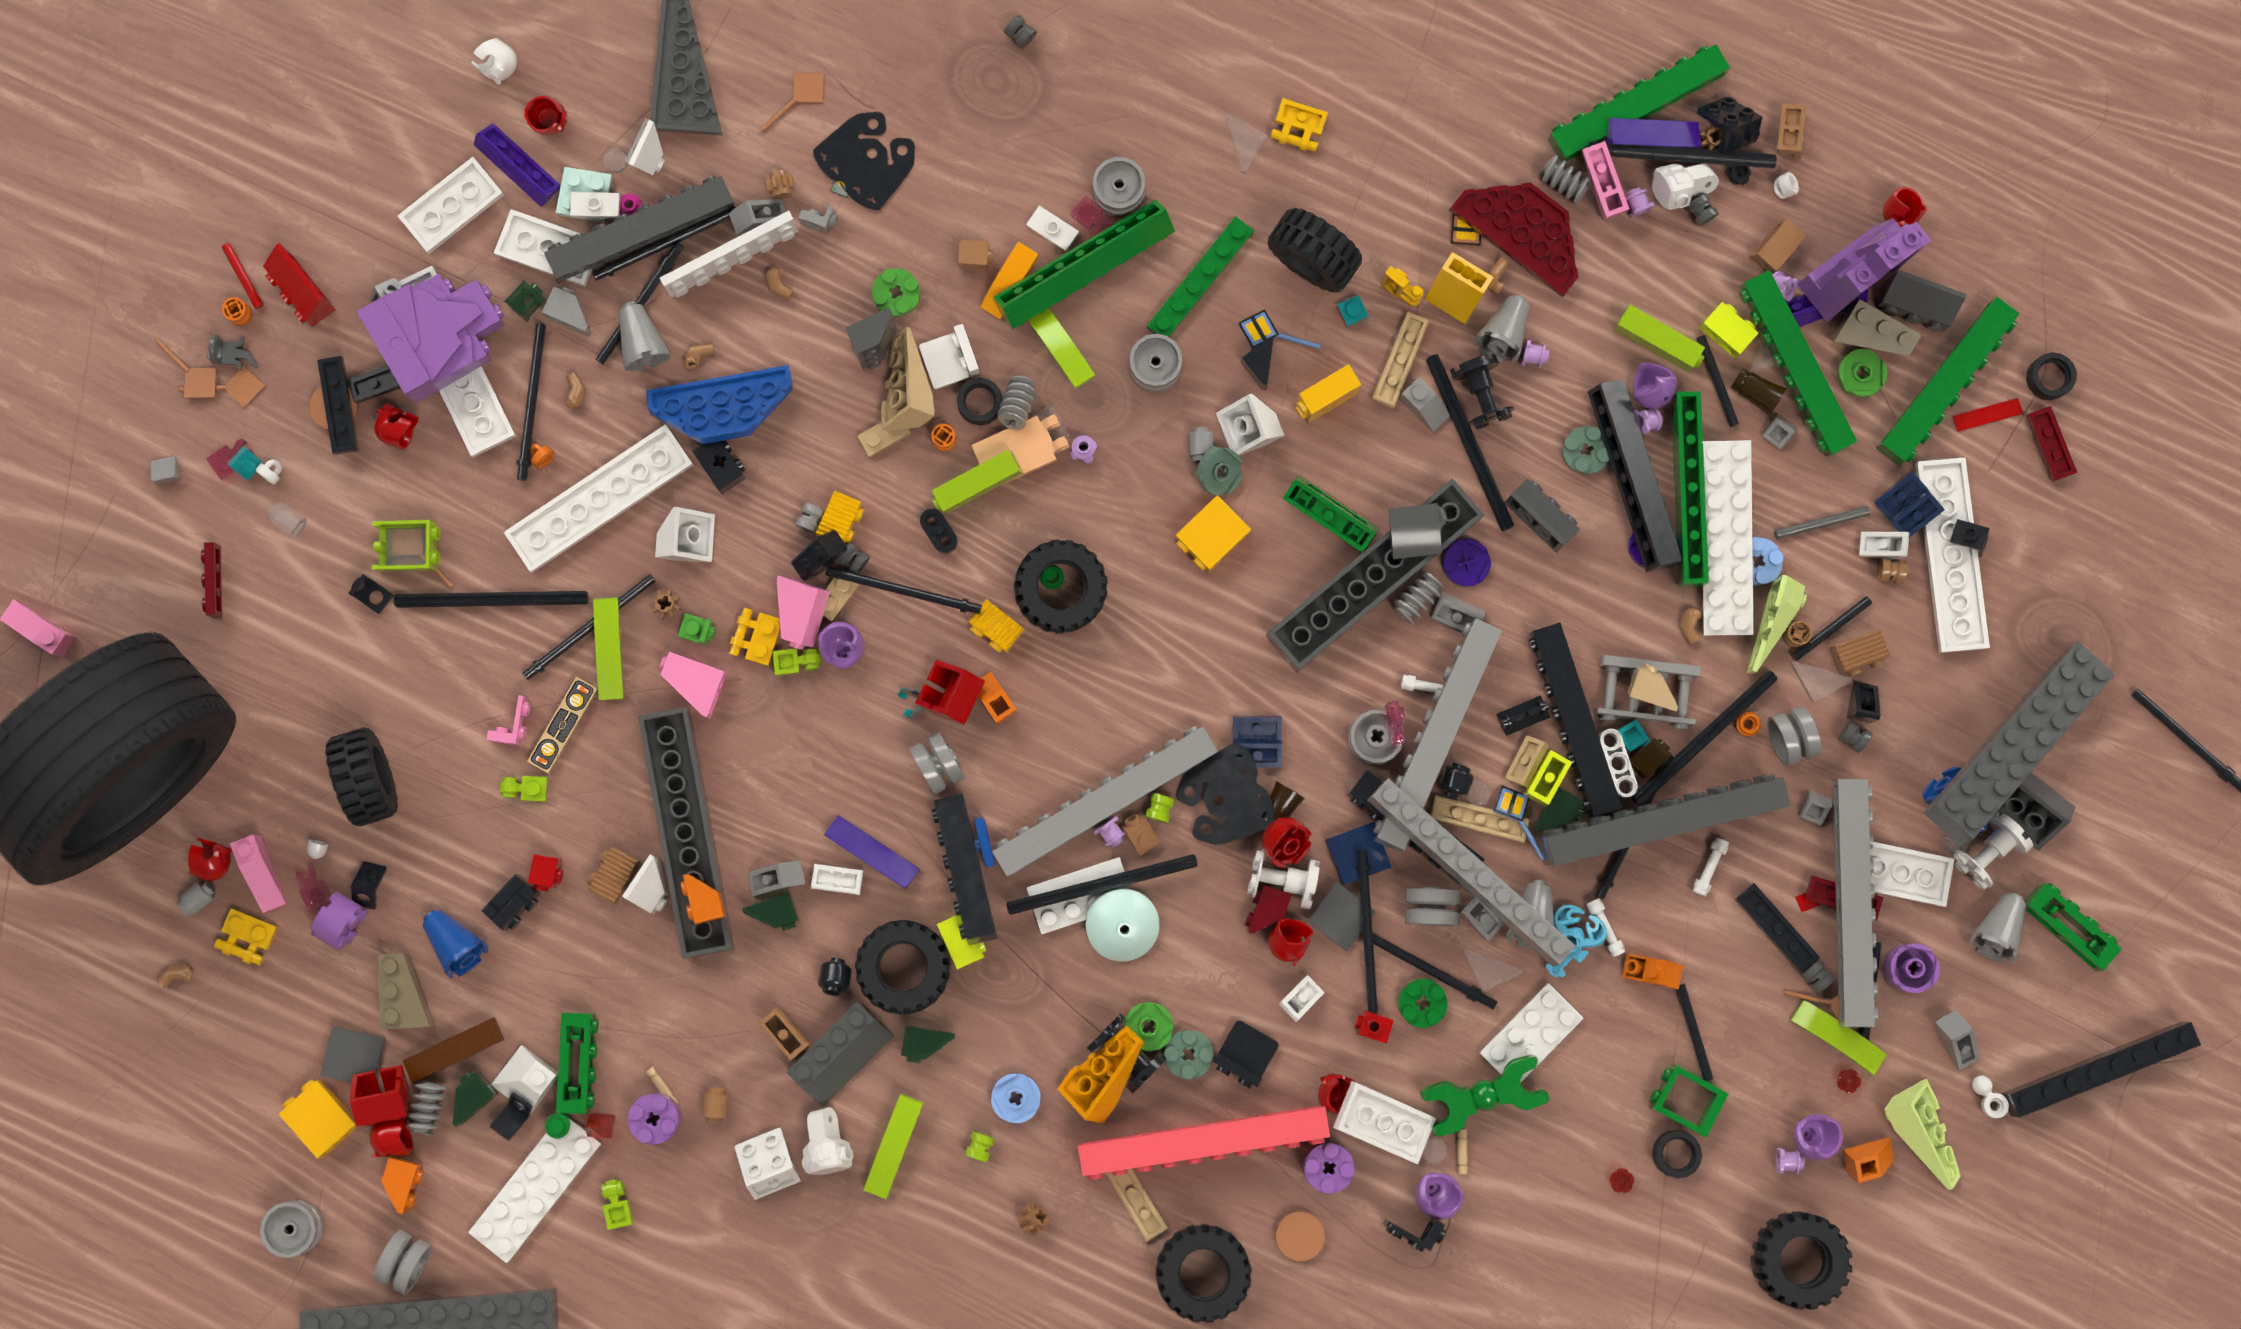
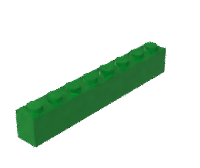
M1717 44L1708 47V45L1701 47L1695 52L1696 55L1688 59L1685 56L1675 62V66L1669 70L1667 67L1662 68L1654 74V78L1648 81L1645 78L1634 85V89L1628 92L1624 89L1613 96L1614 99L1610 102L1602 101L1593 107V111L1587 114L1581 112L1573 117V122L1567 125L1561 123L1551 130L1552 133L1548 141L1558 155L1559 160L1567 162L1582 154V149L1588 148L1591 141H1606L1609 118L1646 119L1724 77L1730 70V66Z
M1155 199L997 294L993 298L1003 319L1012 329L1021 326L1027 320L1043 313L1047 308L1064 300L1077 290L1084 288L1090 282L1104 276L1110 270L1124 264L1127 260L1144 252L1155 243L1164 240L1168 235L1175 232L1168 212Z
M1768 270L1739 286V296L1743 303L1748 304L1753 323L1759 325L1762 331V341L1767 347H1770L1775 366L1781 368L1784 374V384L1788 389L1792 390L1795 396L1794 403L1798 410L1803 411L1808 430L1815 434L1818 450L1827 457L1858 442L1771 271Z
M1998 296L1992 299L1876 449L1898 466L1905 461L1909 463L1917 454L1915 448L1918 444L1921 443L1923 445L1932 435L1929 431L1934 424L1938 426L1946 417V414L1943 413L1948 406L1952 408L1961 396L1958 395L1962 388L1967 389L1974 381L1973 373L1977 369L1979 371L1982 370L1989 361L1987 355L1991 351L1995 352L2003 343L2001 337L2005 332L2009 334L2017 325L2015 319L2020 313Z
M1701 391L1676 392L1671 399L1677 544L1683 560L1678 563L1679 588L1703 587L1709 583Z

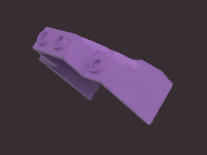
M1893 218L1872 227L1808 274L1797 285L1826 322H1828L1889 271L1892 273L1896 272L1932 240L1917 222L1912 225L1907 223L1900 227Z
M440 274L428 280H423L415 286L408 284L357 311L404 394L415 404L490 362L491 358L488 353L491 352V349L482 338L505 326L501 320L504 314L498 304L493 306L489 298L493 295L486 284L481 285L475 279L455 291L451 281L448 278L444 280Z

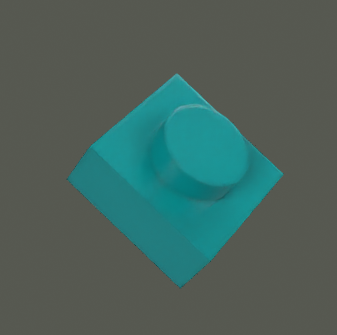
M1359 295L1336 306L1346 328L1369 317Z
M243 446L227 464L248 481L256 473V468L261 463L264 464V462Z
M1637 719L1617 730L1622 736L1627 753L1650 740Z

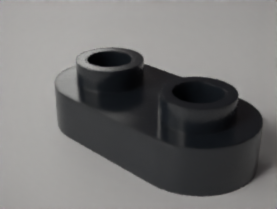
M933 508L925 510L920 517V524L935 549L942 554L953 552L957 547L958 540L949 523L939 510ZM935 518L937 524L930 526L928 524L929 519ZM948 538L950 544L943 546L941 544L942 539Z

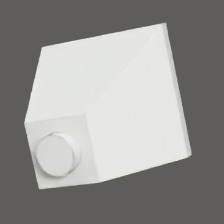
M645 118L625 162L654 175L655 171L660 172L665 160L662 159L663 151L653 121Z
M1253 394L1241 398L1216 413L1229 448L1238 455L1266 446L1285 436L1276 413Z
M673 507L657 532L655 557L674 561L712 562L715 514Z
M649 855L622 896L651 914H655L656 911L661 912L668 901L665 898L668 891L661 859Z
M521 1045L491 1085L509 1099L511 1093L515 1092L533 1106L532 1114L557 1081L558 1072Z

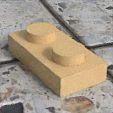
M881 422L857 437L867 455L871 458L910 436L911 432L909 429L884 431L882 430Z
M834 578L825 589L830 591L823 616L833 623L861 584Z
M1526 735L1505 779L1528 789L1549 745L1544 741Z

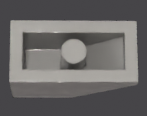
M781 199L753 200L743 202L731 211L729 216L736 235H743L785 213L786 210Z
M564 286L561 289L553 287L542 310L543 315L554 322L590 337L591 330L581 303L575 296V292Z
M1420 377L1399 398L1432 433L1450 417L1437 394Z
M801 860L778 863L747 872L752 896L790 889L805 884Z
M1957 1010L1935 1022L1939 1038L1959 1071L1980 1060L1974 1030Z

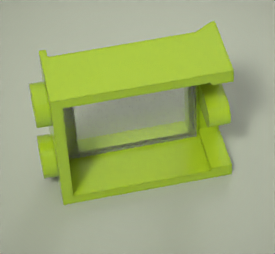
M431 520L373 521L372 526L379 529V541H374L373 543L374 551L379 553V565H372V570L380 573L437 571V565L440 563V553L437 550V541L440 540V528L436 522Z

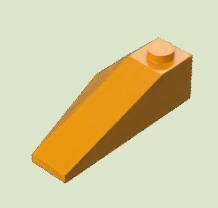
M1126 1026L1109 1039L1105 1046L1097 1053H1091L1088 1056V1060L1083 1064L1072 1068L1057 1090L1085 1120L1104 1124L1121 1097L1144 1041L1129 1026Z

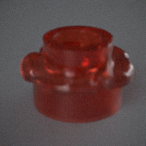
M1853 1069L1840 1071L1837 1076L1838 1088L1845 1090L1846 1093H1854L1856 1088H1859L1861 1085V1078L1858 1077V1072Z
M1623 1168L1613 1172L1609 1179L1612 1183V1189L1618 1193L1629 1192L1634 1183L1633 1175ZM1621 1178L1624 1179L1623 1183L1619 1181Z

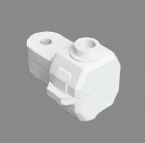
M1671 164L1656 168L1652 190L1656 199L1664 208L1673 210L1689 206L1693 197L1712 192L1717 187L1719 178L1707 164H1699L1687 168L1679 164Z
M827 1107L810 1112L807 1117L810 1142L803 1149L804 1158L802 1159V1166L805 1172L814 1175H824L850 1168L852 1166L853 1151L849 1142L840 1139L838 1118L835 1111Z

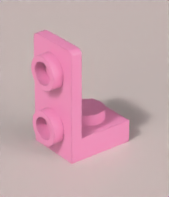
M518 696L513 732L510 733L511 729L496 727L495 731L488 730L486 740L520 746L521 741H524L526 737L525 716L528 717L530 713V702H528L527 697Z

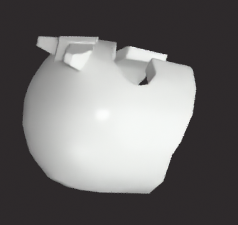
M494 38L482 43L473 53L481 60H485L490 55L487 62L483 64L470 62L487 78L493 79L500 85L501 81L509 78L514 73L517 67V55L506 43L498 38Z

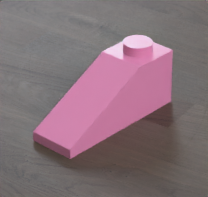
M1604 141L1582 149L1595 199L1603 221L1626 213L1629 207L1606 142Z
M15 599L12 600L0 618L1 621L34 644L63 658L76 638Z
M252 834L230 843L238 867L262 913L286 905V899L262 837Z

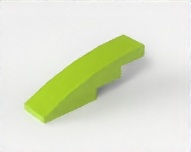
M1049 308L1043 313L1027 320L1047 352L1051 354L1075 390L1095 378L1094 372Z
M618 597L594 598V631L599 700L623 699L622 642Z
M900 1094L864 1191L887 1199L924 1102Z

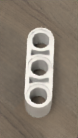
M1607 729L1598 736L1620 799H1626L1636 793L1638 788L1637 781L1621 734L1615 729ZM1606 734L1614 738L1615 743L1613 747L1605 745L1604 736ZM1615 757L1619 758L1622 762L1620 770H1615L1611 765V761ZM1621 781H1626L1630 786L1627 794L1622 793L1619 789Z

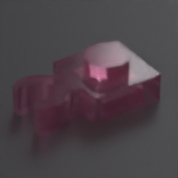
M1087 196L1070 213V216L1088 231L1094 226L1097 234L1102 232L1101 227L1103 225L1109 227L1114 225L1110 219L1101 218L1104 210Z
M244 439L236 441L232 450L225 445L206 459L220 479L223 480L235 472L227 463L247 443Z
M1398 700L1390 701L1385 705L1388 727L1391 730L1392 745H1402L1405 742L1402 730V721H1405L1404 708L1402 706L1399 707Z
M313 866L307 867L310 872L308 878L305 879L301 872H296V878L299 882L304 883L305 888L300 889L299 892L309 913H312L323 906L331 904L332 901L328 900L331 894L325 881L322 879L316 881V869Z

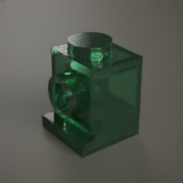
M523 281L504 302L524 321L528 322L529 317L545 301L541 296L544 292L535 283L529 285L526 281ZM527 298H532V300L527 305H525V300Z

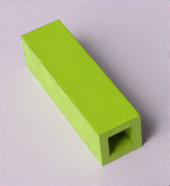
M1630 304L1614 329L1616 332L1688 373L1694 367L1698 369L1705 357L1702 355L1705 349L1704 346Z
M1008 449L933 489L932 492L935 496L932 498L937 510H942V512L948 514L1023 474V471L1014 453Z

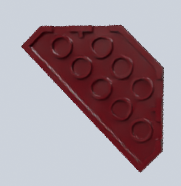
M1521 183V185L1494 186L1478 190L1466 189L1449 209L1455 216L1562 298L1578 279V270L1574 258L1573 236L1571 235L1569 224V211L1534 184Z

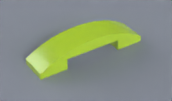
M1805 1000L1801 1002L1790 1020L1853 1060V1063L1872 1075L1876 1074L1887 1056L1881 1049L1851 1028L1839 1027V1020Z

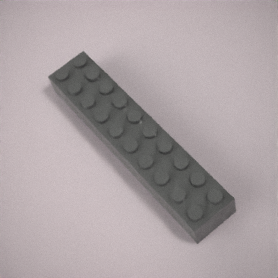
M1453 478L1421 504L1437 503L1442 552L1484 516ZM1389 531L1267 632L1266 637L1295 672L1298 673L1438 555L1393 560L1390 542L1391 533Z
M2079 641L2064 650L1923 813L1960 847L1973 840L2115 674Z
M683 707L638 716L682 959L735 950L691 710ZM683 875H692L720 892L727 917L702 924H694V920H689L686 906H689L690 903L688 896L683 895L681 882L684 881Z
M1774 774L1759 775L1753 777L1754 782H1751V780H1740L1729 783L1730 788L1728 786L1706 789L1707 794H1704V792H1692L1684 794L1683 800L1681 798H1669L1661 800L1659 806H1657V803L1637 806L1636 812L1633 809H1626L1614 812V817L1610 818V815H1602L1590 818V823L1588 824L1586 821H1578L1566 824L1567 829L1564 830L1562 827L1543 830V835L1537 836L1539 848L1545 857L1543 864L1557 866L1789 807L1791 805L1784 777L1775 778Z
M557 1288L307 1308L299 1312L300 1329H559Z

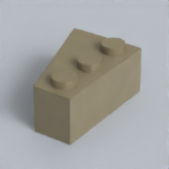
M1855 298L1850 303L1829 340L1909 356L1922 334L1864 301Z
M410 954L378 955L380 1030L436 1027L427 1006L426 997H424L420 987V981Z

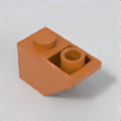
M989 672L981 678L985 683L978 698L998 726L1016 714L1017 709L993 674Z
M683 875L684 881L681 882L683 895L688 896L690 905L686 906L689 920H694V924H702L727 917L720 892L692 875Z
M1626 953L1622 978L1679 990L1683 965Z
M1889 1137L1843 1150L1846 1172L1858 1183L1882 1177L1894 1162L1892 1143Z
M392 1156L388 1158L381 1182L397 1213L405 1214L408 1213L409 1209H413L416 1202L414 1192L416 1185L419 1186L424 1176V1171H421L423 1164Z

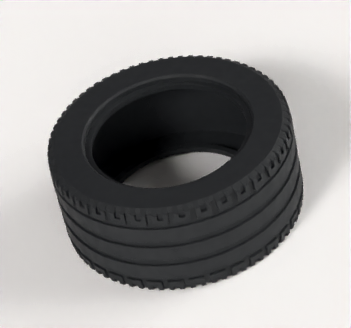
M145 632L123 638L73 663L33 692L0 722L1 855L23 879L35 886L48 885L65 880L110 857L160 820L206 775L224 751L234 732L237 721L234 710L202 674L191 665L190 661L164 635L157 632Z

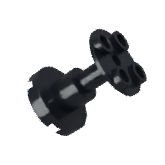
M1491 354L1492 359L1486 360L1484 355L1459 364L1460 370L1456 372L1454 368L1450 370L1453 381L1466 379L1470 393L1477 395L1483 414L1468 422L1469 426H1474L1476 430L1489 426V421L1498 419L1499 422L1510 419L1512 417L1511 412L1515 410L1514 406L1497 409L1490 389L1494 385L1489 370L1499 365L1496 354Z
M1120 1013L1087 1049L1093 1053L1103 1042L1106 1043L1117 1034L1114 1030L1126 1018ZM1140 1050L1130 1073L1133 1078L1125 1087L1133 1094L1164 1063L1166 1058L1158 1052L1150 1060Z

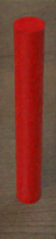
M224 244L221 248L255 309H260L264 304L231 244Z

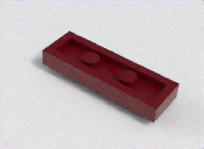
M2049 406L2027 414L2026 418L2051 481L2054 482L2078 473L2052 407Z
M214 542L204 543V549L201 550V561L204 564L205 572L201 576L202 587L205 588L202 609L206 616L222 618L221 546Z
M1813 875L1810 876L1804 899L1836 909L1835 882ZM1874 895V898H1871V907L1875 909L1876 914L1875 921L1878 919L1883 897Z

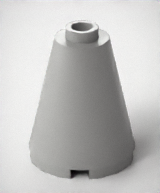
M1520 295L1509 296L1475 337L1474 344L1478 343L1480 346L1478 351L1489 359H1492L1491 354H1496L1499 363H1503V360H1510L1509 364L1518 361L1530 307L1524 297Z
M635 301L624 304L623 308L619 311L622 360L625 370L629 372L644 370L643 366L651 364L653 368L665 363L670 359V351L643 305L637 304Z
M1533 880V883L1527 884L1522 898L1554 926L1552 888L1547 886L1548 883L1545 881ZM1508 929L1506 933L1507 942L1511 943L1513 939L1518 941L1517 946L1533 949L1512 929Z
M2016 893L2004 894L1968 940L1971 947L1973 944L1978 947L1977 953L2000 963H2003L2005 959L2010 960V963L2016 961L2026 910V903L2023 901V897Z

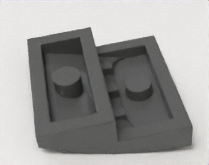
M1437 503L1388 509L1393 560L1442 554Z
M1336 882L1308 920V923L1347 952L1363 930L1361 900ZM1371 908V915L1373 916L1375 911Z
M333 1027L320 1076L352 1083V1076L354 1074L374 1070L377 1074L386 1038Z

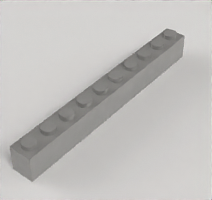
M1477 618L1471 624L1467 623L1461 634V636L1465 637L1462 645L1457 644L1452 654V658L1455 659L1452 667L1447 666L1442 676L1445 683L1442 689L1437 688L1432 699L1436 703L1432 711L1427 710L1422 723L1426 724L1423 732L1418 731L1413 741V745L1416 746L1413 754L1408 753L1403 763V767L1406 770L1403 776L1399 775L1394 783L1422 809L1502 630ZM1384 817L1383 821L1379 819L1373 830V833L1377 834L1374 841L1399 853L1405 850L1410 839L1386 817Z
M1194 726L1184 732L1185 737L1181 740L1176 741L1174 738L1163 745L1164 750L1156 754L1155 751H1152L1142 757L1144 762L1135 766L1132 763L1121 770L1122 775L1114 779L1113 776H1110L1101 781L1100 785L1102 787L1095 791L1089 788L1079 794L1080 800L1072 804L1070 800L1058 807L1059 812L1053 816L1047 813L1037 819L1038 824L1031 829L1027 825L1015 832L1017 837L1008 841L1005 838L994 845L996 849L992 852L1007 878L1189 771L1203 760L1218 753L1204 727L1198 729Z
M1389 778L1368 798L1367 801L1553 967L1560 965L1576 947Z
M1837 779L1833 781L1839 1027H1875V1022H1878V1009L1874 1007V997H1877L1878 987L1873 977V972L1877 970V960L1873 958V948L1876 947V934L1872 933V923L1875 922L1876 914L1875 909L1871 907V898H1874L1875 887L1871 883L1874 861L1870 859V849L1873 848V835L1869 834V825L1872 824L1873 814L1872 810H1869L1868 802L1872 798V788L1868 785V779Z

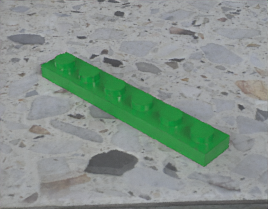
M1235 216L1148 323L1147 329L1154 334L1170 337L1253 235L1254 230Z

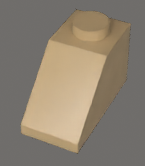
M1644 664V667L1637 665L1627 692L1629 696L1677 712L1678 706L1662 674L1658 672L1659 668L1649 664Z

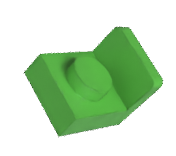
M685 613L678 637L707 646L708 641H712L714 638L716 627H713L714 622L712 620H705Z

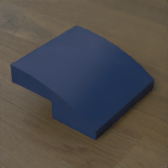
M1913 470L1874 500V503L1890 520V523L1898 532H1909V538L1945 510Z
M1233 716V743H1238L1244 747L1253 758L1257 767H1282V717ZM1235 750V757L1242 758V755L1238 754L1237 750Z
M1375 822L1325 840L1342 886L1359 880V870H1356V865H1358L1357 850H1367L1368 864H1371L1369 876L1392 868L1384 845L1374 841L1377 835L1373 833L1376 826Z

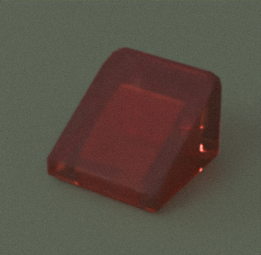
M590 1113L586 1124L587 1137L612 1138L616 1116L612 1114Z

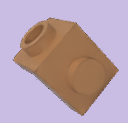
M1141 812L1130 815L1120 824L1140 856L1160 844L1152 827Z

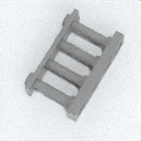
M1609 655L1600 657L1599 667L1605 668V672H1608L1604 708L1594 710V715L1601 716L1600 720L1615 721V718L1637 719L1639 721L1672 724L1673 729L1688 730V726L1695 725V719L1686 718L1689 685L1693 679L1700 676L1701 666ZM1644 664H1649L1659 668L1658 672L1662 674L1664 680L1668 679V676L1678 677L1680 686L1677 716H1662L1663 707L1654 704L1652 714L1638 713L1639 699L1629 697L1628 711L1614 710L1617 673H1620V670L1630 671L1629 675H1632V681L1637 665L1644 667Z

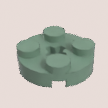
M1579 427L1573 430L1564 441L1562 457L1567 467L1574 472L1576 471L1582 475H1593L1601 471L1609 461L1601 432L1597 427ZM1582 445L1592 448L1590 457L1586 454H1581Z
M1217 446L1211 447L1202 457L1199 466L1195 470V477L1199 480L1202 489L1215 496L1233 492L1242 479L1243 472L1240 471L1241 458L1231 449ZM1223 466L1221 469L1223 474L1221 476L1217 475L1218 468Z
M1192 1030L1175 1033L1166 1044L1164 1051L1165 1063L1168 1069L1175 1076L1188 1080L1204 1075L1209 1070L1214 1056L1212 1045L1207 1037L1200 1032ZM1193 1048L1195 1050L1193 1053L1195 1059L1193 1061L1190 1059L1184 1061L1182 1058L1184 1056L1183 1049L1190 1050Z

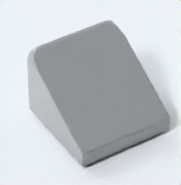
M1777 414L1762 434V437L1781 450L1794 435L1797 427L1780 414Z
M176 456L151 461L152 483L158 485L180 480Z
M1809 790L1799 817L1822 826L1832 808V799Z

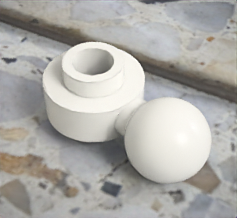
M1977 1076L1972 1082V1088L1977 1094L1984 1097L1981 1103L1983 1113L1993 1119L2005 1116L2009 1109L2007 1099L2003 1095L1991 1091L1993 1084L1987 1076ZM1991 1102H1995L1997 1104V1109L1995 1111H1993L1990 1108Z

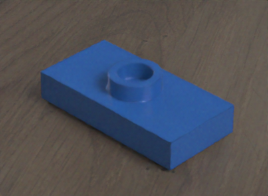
M983 817L974 819L978 837L974 838L977 852L982 851L986 868L994 867L996 864L985 819Z

